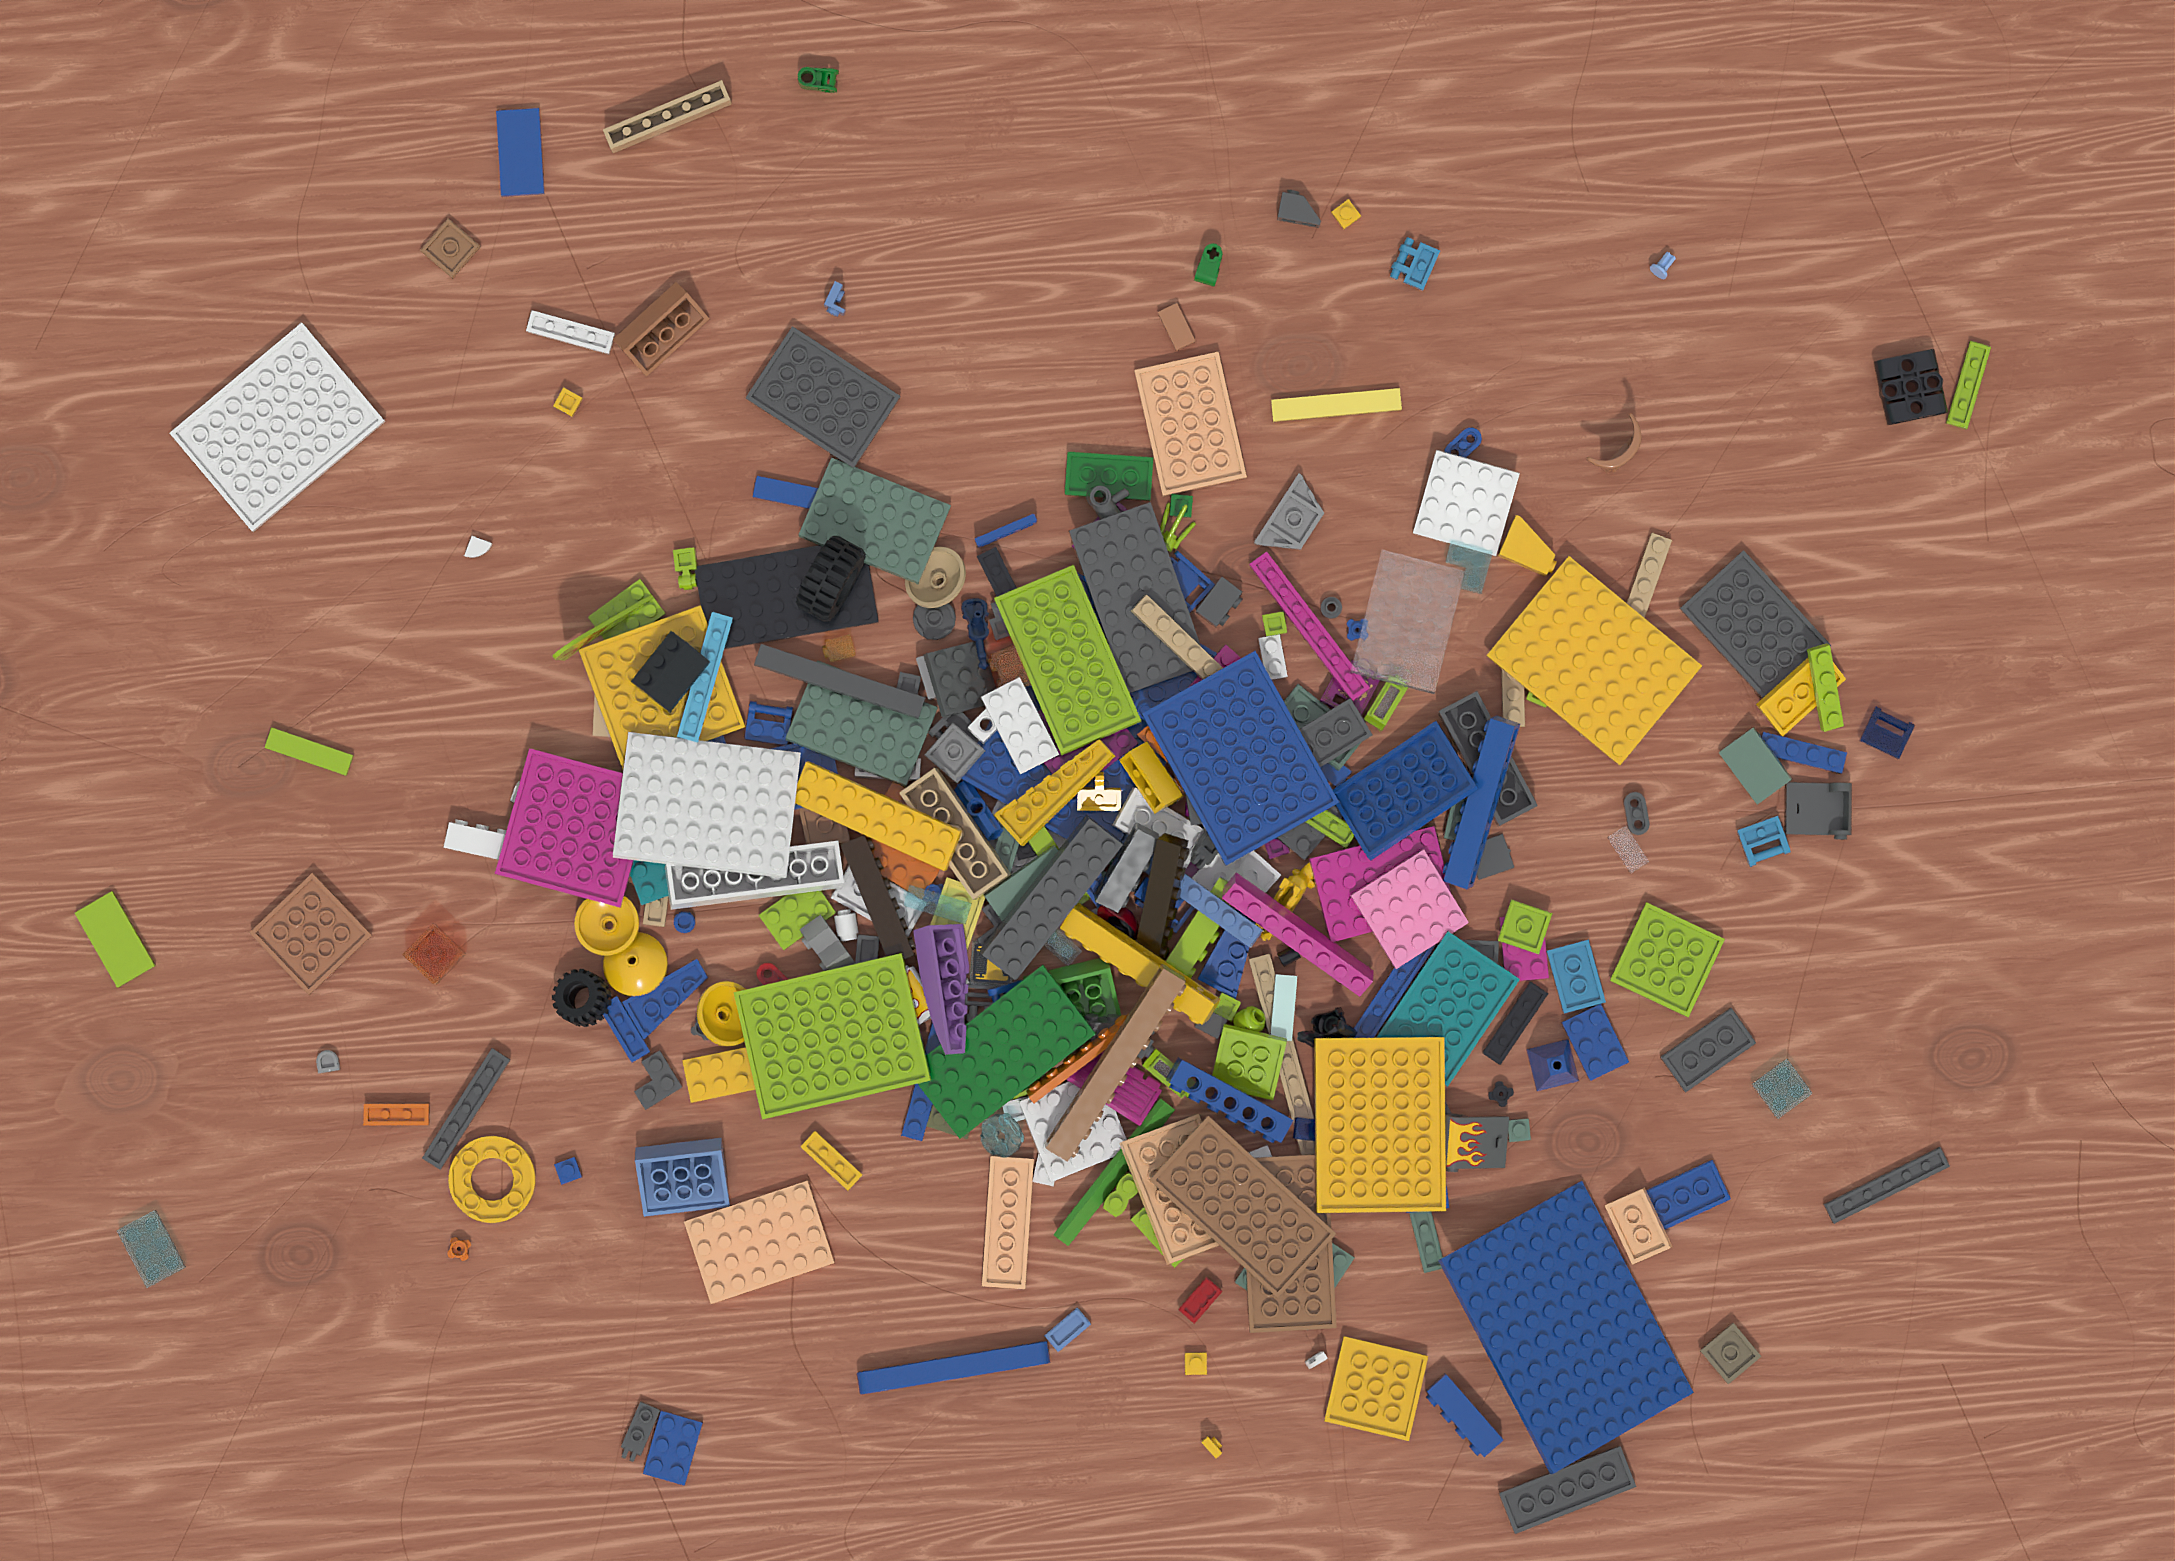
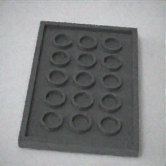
M793 326L746 396L748 401L852 468L856 467L901 398L900 395Z
M1744 550L1680 608L1685 616L1761 698H1764L1808 658L1807 649L1826 643L1830 645Z

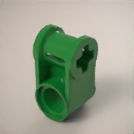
M804 67L798 72V84L802 89L837 93V88L835 87L839 70ZM804 74H811L813 80L810 83H804L801 77Z
M1212 243L1205 247L1194 281L1215 287L1223 255L1222 248L1219 245ZM1212 249H1216V253L1219 255L1218 257L1215 256L1214 259H1210V255L1207 254Z

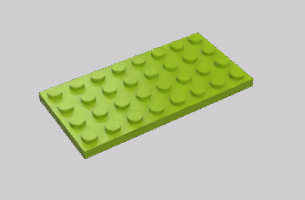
M1074 565L994 598L1061 755L1141 722Z

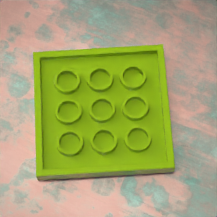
M1646 902L1609 981L1689 1017L1725 939Z

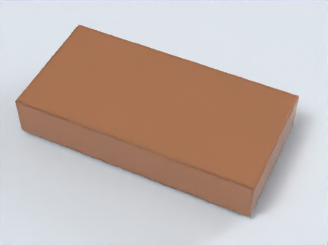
M1177 303L1158 312L1176 351L1196 342Z

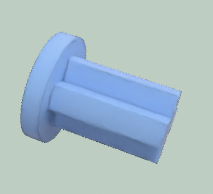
M1666 252L1658 264L1650 266L1651 272L1658 278L1665 279L1667 277L1666 271L1676 259L1675 256L1671 255L1670 252Z

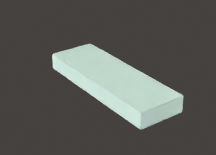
M1276 974L1270 1035L1287 1038V1041H1292L1297 976Z

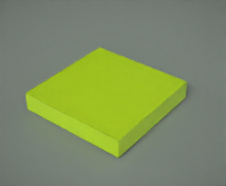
M1511 899L1497 941L1539 954L1552 913Z

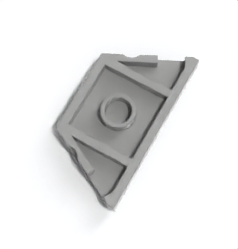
M1300 473L1254 541V544L1301 550L1324 512Z

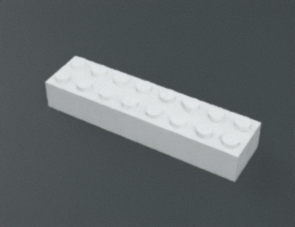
M838 841L791 846L786 878L665 864L671 910L842 888L844 885Z

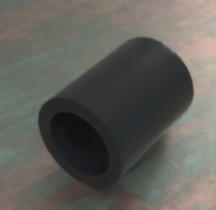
M1291 947L1277 953L1284 967L1301 958L1300 954Z

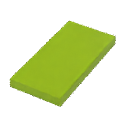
M113 891L75 912L77 919L117 988L156 966Z

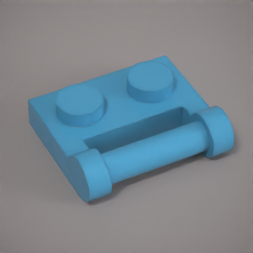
M1778 816L1737 830L1749 867L1756 865V862L1781 853L1784 855L1791 853ZM1779 839L1780 845L1756 854L1752 853L1751 848Z

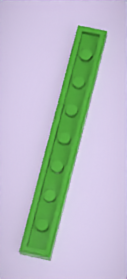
M1160 1098L1129 1139L1161 1128L1175 1109ZM1122 1149L1118 1151L1054 1233V1236L1067 1246L1071 1244L1118 1184L1119 1180L1129 1170Z

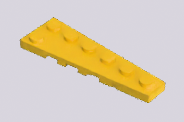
M1097 740L1076 755L1074 759L1062 765L1058 771L1048 775L1043 779L1044 781L1027 790L1023 796L1000 809L994 816L1021 846H1024L1115 757L1114 753L1103 741Z

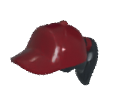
M1103 905L1098 908L1097 915L1137 941V919L1128 908L1121 907L1118 913Z

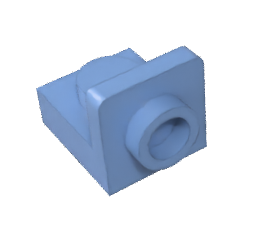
M835 281L824 303V307L827 308L826 312L836 317L839 314L844 316L845 309L835 304L836 302H841L845 291L842 290L843 284Z

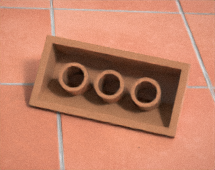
M675 282L620 332L613 341L647 377L709 320V317L691 296Z

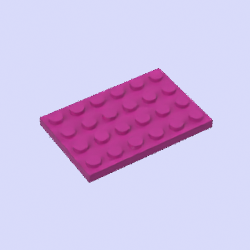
M1434 826L1416 830L1371 861L1367 858L1360 845L1309 858L1328 937L1331 942L1372 932L1350 895L1420 850H1425L1442 880H1444V863ZM1444 882L1450 891L1449 883Z

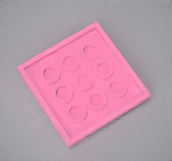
M1424 849L1350 895L1395 969L1441 941L1447 931L1453 933L1469 923Z

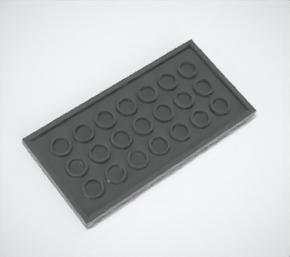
M1151 502L1069 530L1105 637L1129 693L1193 671L1131 612L1143 596L1148 595L1200 645Z

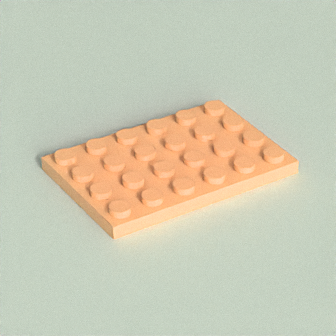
M1219 352L1134 370L1162 496L1247 478Z
M1199 1114L1119 1143L1167 1265L1220 1246L1149 1180L1200 1125L1202 1121Z
M808 1180L684 1221L711 1304L835 1263Z

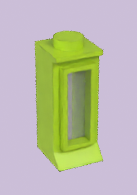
M1398 675L1388 678L1363 719L1365 723L1368 722L1380 732L1383 730L1409 687L1405 685L1406 680Z
M1155 1049L1142 1066L1171 1089L1169 1087L1171 1083L1166 1081V1078L1174 1063ZM1188 1078L1187 1087H1192L1196 1082L1192 1078ZM1171 1089L1181 1099L1184 1096L1188 1098L1189 1093H1187L1186 1091L1182 1090L1181 1093H1179Z

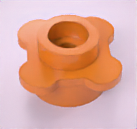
M457 1237L451 1238L450 1250L447 1252L448 1257L460 1258L462 1261L467 1260L469 1257L467 1254L468 1248L471 1247V1242L469 1240H458Z

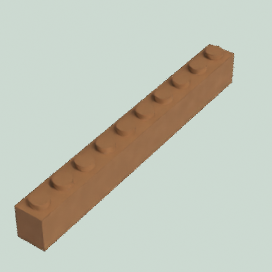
M1161 964L1045 1142L1047 1150L1067 1162L1071 1157L1074 1158L1080 1149L1078 1145L1082 1139L1086 1140L1092 1131L1090 1127L1094 1121L1098 1122L1104 1112L1102 1109L1106 1103L1110 1104L1113 1100L1116 1087L1118 1085L1122 1086L1127 1078L1126 1072L1130 1067L1133 1068L1139 1059L1137 1055L1141 1049L1145 1050L1151 1041L1149 1037L1153 1031L1157 1032L1163 1022L1161 1019L1165 1013L1169 1014L1172 1010L1175 997L1177 995L1181 996L1184 992L1186 981L1182 975Z

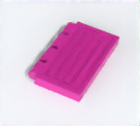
M1104 1051L1067 1078V1081L1081 1088ZM1134 1066L1128 1069L1125 1082L1122 1086L1118 1085L1116 1087L1113 1100L1110 1104L1106 1103V1105L1140 1126L1162 1090L1159 1089L1161 1082L1148 1075L1146 1080L1142 1077L1145 1072Z

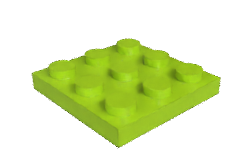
M1224 1024L1212 1076L1245 1094L1273 1100L1287 1038Z

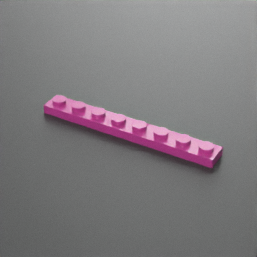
M1265 552L1249 564L1251 569L1346 695L1351 698L1352 702L1370 690V687L1268 552Z

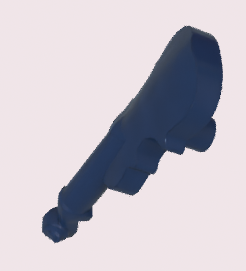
M979 598L967 599L961 606L962 618L968 622V637L975 641L977 657L980 661L978 667L985 670L989 666L986 662L984 640L989 635L988 623L985 622V618L989 615L987 603Z

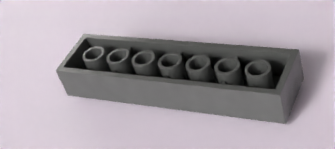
M1086 814L1010 913L981 947V954L1014 980H1017L1123 846L1121 840Z

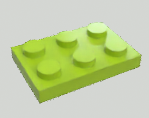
M821 891L786 895L759 914V917L781 948L785 950L804 937L800 931L802 927L819 915L826 921L836 914V911Z

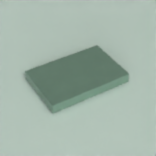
M1755 727L1719 752L1720 756L1756 804L1762 802L1793 779Z

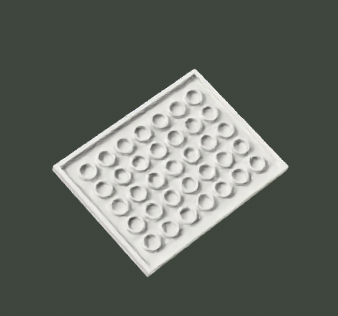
M300 323L172 430L170 434L250 530L254 532L380 427L385 420L305 325Z
M628 732L613 858L786 878L801 753L699 740L697 743L683 738Z

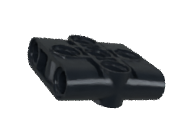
M1935 349L1874 362L1879 385V396L1882 399L1887 425L1948 413L1942 386L1943 378L1939 372ZM1908 361L1911 364V371H1904L1901 363ZM1935 370V372H1929V373H1925V374H1920V373H1923V372H1928V371ZM1897 378V379H1895V380L1882 382V381H1884V380H1889V379ZM1928 378H1934L1936 380V388H1931L1928 386ZM1907 382L1915 384V392H1909L1906 389ZM1885 387H1892L1895 390V395L1893 397L1887 396ZM1940 392V394H1935V395H1930V396H1924V395H1928V394ZM1902 400L1901 402H1896V403L1887 404L1888 402H1894V401ZM1911 403H1917L1920 406V413H1913L1911 411Z

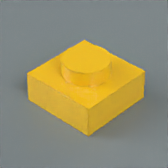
M1349 199L1331 212L1343 230L1361 218L1360 213Z
M563 387L553 407L573 417L583 398Z
M1207 1352L1185 1353V1375H1207Z
M1207 1435L1201 1441L1215 1458L1222 1454L1220 1450L1222 1445L1215 1437L1210 1439Z

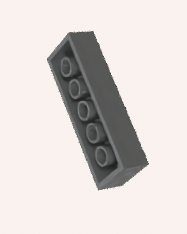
M1477 691L1437 712L1472 778L1474 777V773H1472L1473 765L1476 760H1479L1480 756L1478 748L1486 735L1484 727L1487 720L1491 718ZM1512 756L1493 817L1497 827L1538 806Z

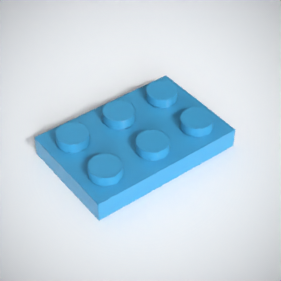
M1589 940L1546 951L1563 1014L1606 1002Z

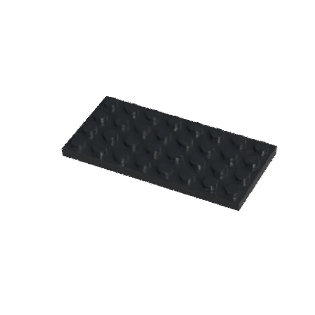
M817 545L697 566L695 574L700 604L707 624H709L712 612L733 618L724 648L729 649L879 623L869 565L863 564L861 572L838 613L835 614L834 618L826 622L799 609L796 604V598L803 580L823 546Z

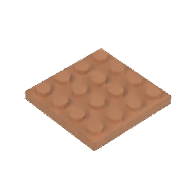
M311 873L249 932L308 995H311L373 936L314 873Z

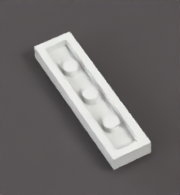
M533 310L531 311L526 332L609 355L615 337L613 332Z

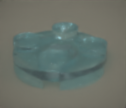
M1008 1113L995 1114L982 1124L981 1142L984 1148L992 1155L996 1154L1003 1158L1009 1157L1019 1150L1021 1143L1024 1141V1134L1019 1124ZM999 1131L1004 1133L1005 1140L1003 1138L999 1139Z

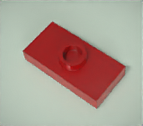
M1206 1277L1178 1310L1195 1324L1223 1291Z

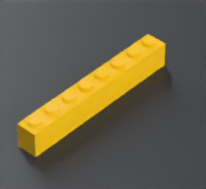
M1080 903L1075 905L1060 929L1065 931L1064 934L1067 937L1081 942L1085 949L1100 955V959L1104 962L1115 965L1120 973L1131 976L1141 987L1146 988L1161 964L1182 975L1186 981V988L1181 996L1177 995L1175 997L1173 1009L1184 1012L1196 1024L1203 1025L1207 1022L1221 1001L1219 997Z

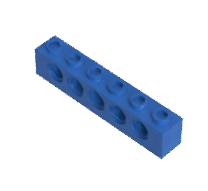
M1179 1057L1166 1078V1081L1171 1083L1169 1086L1171 1089L1179 1093L1182 1090L1189 1093L1188 1098L1197 1103H1200L1201 1100L1208 1103L1207 1108L1216 1113L1219 1110L1226 1113L1225 1118L1234 1123H1237L1238 1120L1245 1123L1244 1128L1253 1133L1256 1130L1263 1133L1262 1138L1271 1143H1274L1275 1140L1281 1143L1294 1121L1290 1117ZM1195 1077V1085L1187 1087L1188 1078ZM1214 1087V1094L1211 1097H1206V1089ZM1227 1097L1233 1098V1104L1230 1107L1224 1106V1100ZM1246 1107H1251V1115L1243 1117V1110ZM1269 1117L1270 1124L1267 1127H1262V1119Z

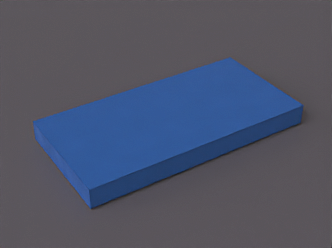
M540 109L496 111L501 197L545 194Z
M1713 1160L1646 1190L1665 1230L1731 1199Z

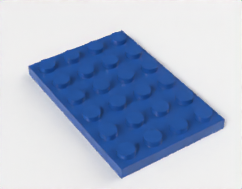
M1434 721L1333 789V792L1339 801L1336 804L1337 808L1367 858L1371 861L1479 788L1439 723Z

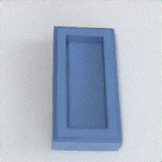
M1077 1307L1044 1336L1059 1352L1089 1327L1091 1323Z

